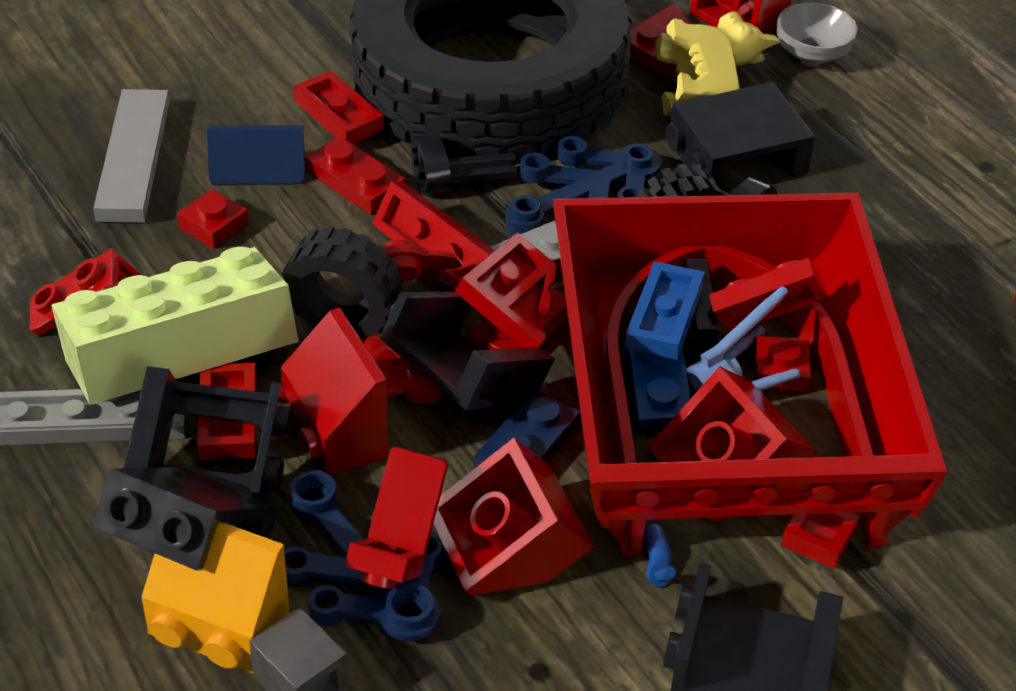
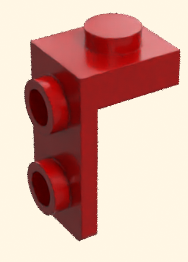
M401 447L390 449L368 538L350 542L344 565L345 567L362 571L361 581L382 588L395 589L397 582L403 583L421 575L448 470V462L446 460Z

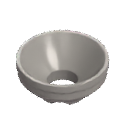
M808 2L792 5L780 13L777 21V38L779 43L791 56L799 59L802 65L809 67H818L822 63H830L843 57L852 49L857 35V25L848 13L824 3Z

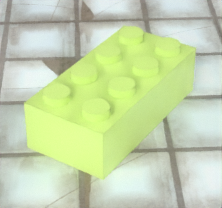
M255 247L230 248L224 251L220 257L200 263L197 261L181 262L172 266L168 272L150 277L143 275L131 276L120 281L118 286L97 292L92 290L78 291L67 296L65 301L51 305L65 361L90 405L141 390L147 366L169 369L174 378L178 379L299 342L289 286Z

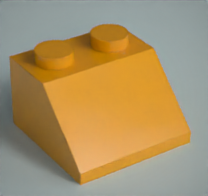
M218 523L203 570L196 571L158 554H154L142 593L148 634L166 646L173 648L181 646L205 655L221 667L229 669L236 667L253 674L249 641L290 614L284 544L226 523Z

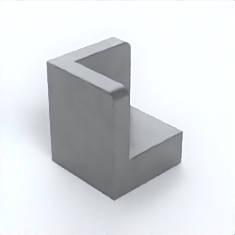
M301 609L294 610L249 641L253 675L266 691L349 690L347 653Z

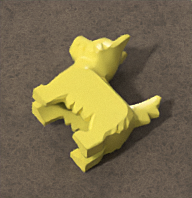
M729 12L722 16L717 28L703 24H686L683 20L673 18L667 25V33H661L655 42L657 59L676 64L677 68L675 71L679 74L677 76L676 94L664 92L662 95L664 115L671 116L673 103L740 89L736 66L763 61L765 58L761 52L778 44L779 39L775 35L762 34L758 27L744 22L738 12Z

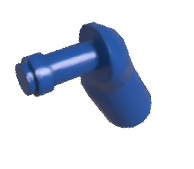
M650 524L644 528L643 542L649 555L647 580L656 587H664L676 576V570L672 566V551L663 528L658 524Z

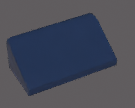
M304 125L207 126L210 184H304L306 172Z

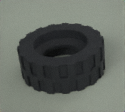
M325 227L323 230L318 231V229L310 231L308 236H304L299 242L281 274L289 286L293 312L298 317L301 316L307 321L306 324L315 328L329 311L340 308L361 341L369 336L380 334L388 320L391 306L397 300L399 293L404 290L401 287L404 281L402 273H399L397 269L398 264L394 258L391 259L386 253L387 251L380 244L376 245L372 242L371 238L363 234L353 233L350 229L342 228L341 230L334 229V227ZM320 271L336 273L349 279L360 288L365 297H353L338 291L322 277Z

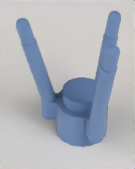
M786 287L778 288L716 346L701 354V360L686 369L687 379L695 393L719 366L743 377L741 367L735 358L756 342L757 336L765 335L766 330L762 326L757 327L749 334L747 333L788 294ZM797 368L751 382L760 391L798 379L801 376V371Z

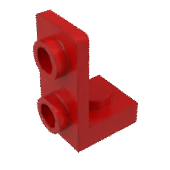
M113 248L94 259H87L75 271L53 284L49 283L42 286L35 293L30 302L29 329L35 335L41 336L56 327L51 305L65 301L66 297L72 293L83 290L95 292L118 286V283L125 278L141 274Z

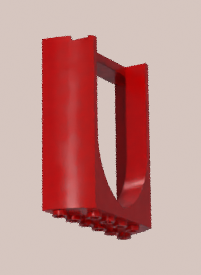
M859 193L553 199L591 496L600 525L603 529L607 528L619 541L621 552L627 557L641 556L646 519L858 512L867 548H881L890 542L887 532L892 530L908 515L917 518L941 486L947 469ZM809 257L824 281L828 298L779 315L776 318L785 324L800 340H809V352L820 371L843 457L637 463L619 347L626 334L654 261L686 268L687 258H707L712 288L722 290L735 280L752 279L773 271L781 263L793 260L800 261Z

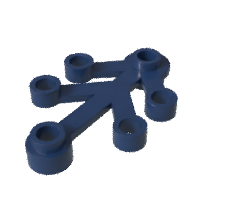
M566 136L558 144L559 162L572 167L549 165V159L541 153H528L521 158L520 176L524 181L532 184L550 182L567 185L538 199L528 195L514 198L506 208L505 229L509 235L513 236L517 232L523 234L543 226L544 217L554 212L553 199L608 198L610 186L620 181L626 185L619 190L618 198L638 197L637 194L640 189H644V186L648 185L647 181L660 172L661 157L655 150L644 144H632L618 152L587 148L585 140L577 136ZM587 164L601 166L605 168L601 170H590L573 168V166Z
M309 470L298 474L290 484V498L294 513L306 522L318 523L344 556L347 557L350 542L362 540L363 538L336 507V483L333 477L323 471ZM431 532L427 549H431L434 552L426 554L421 575L403 584L397 582L395 589L382 588L361 581L362 571L345 567L346 558L310 553L306 548L300 546L287 547L284 549L287 586H302L308 583L312 577L368 585L379 597L345 594L333 585H321L314 588L308 596L310 618L320 626L335 625L343 617L381 622L386 633L393 638L401 641H418L431 635L440 622V606L437 599L430 592L429 585L433 570L437 569L443 562V543L437 534ZM294 563L304 565L298 569L287 568V566ZM324 602L335 604L334 607L329 609L318 607V605ZM414 614V615H416V616H414V617H406V616H404V615Z

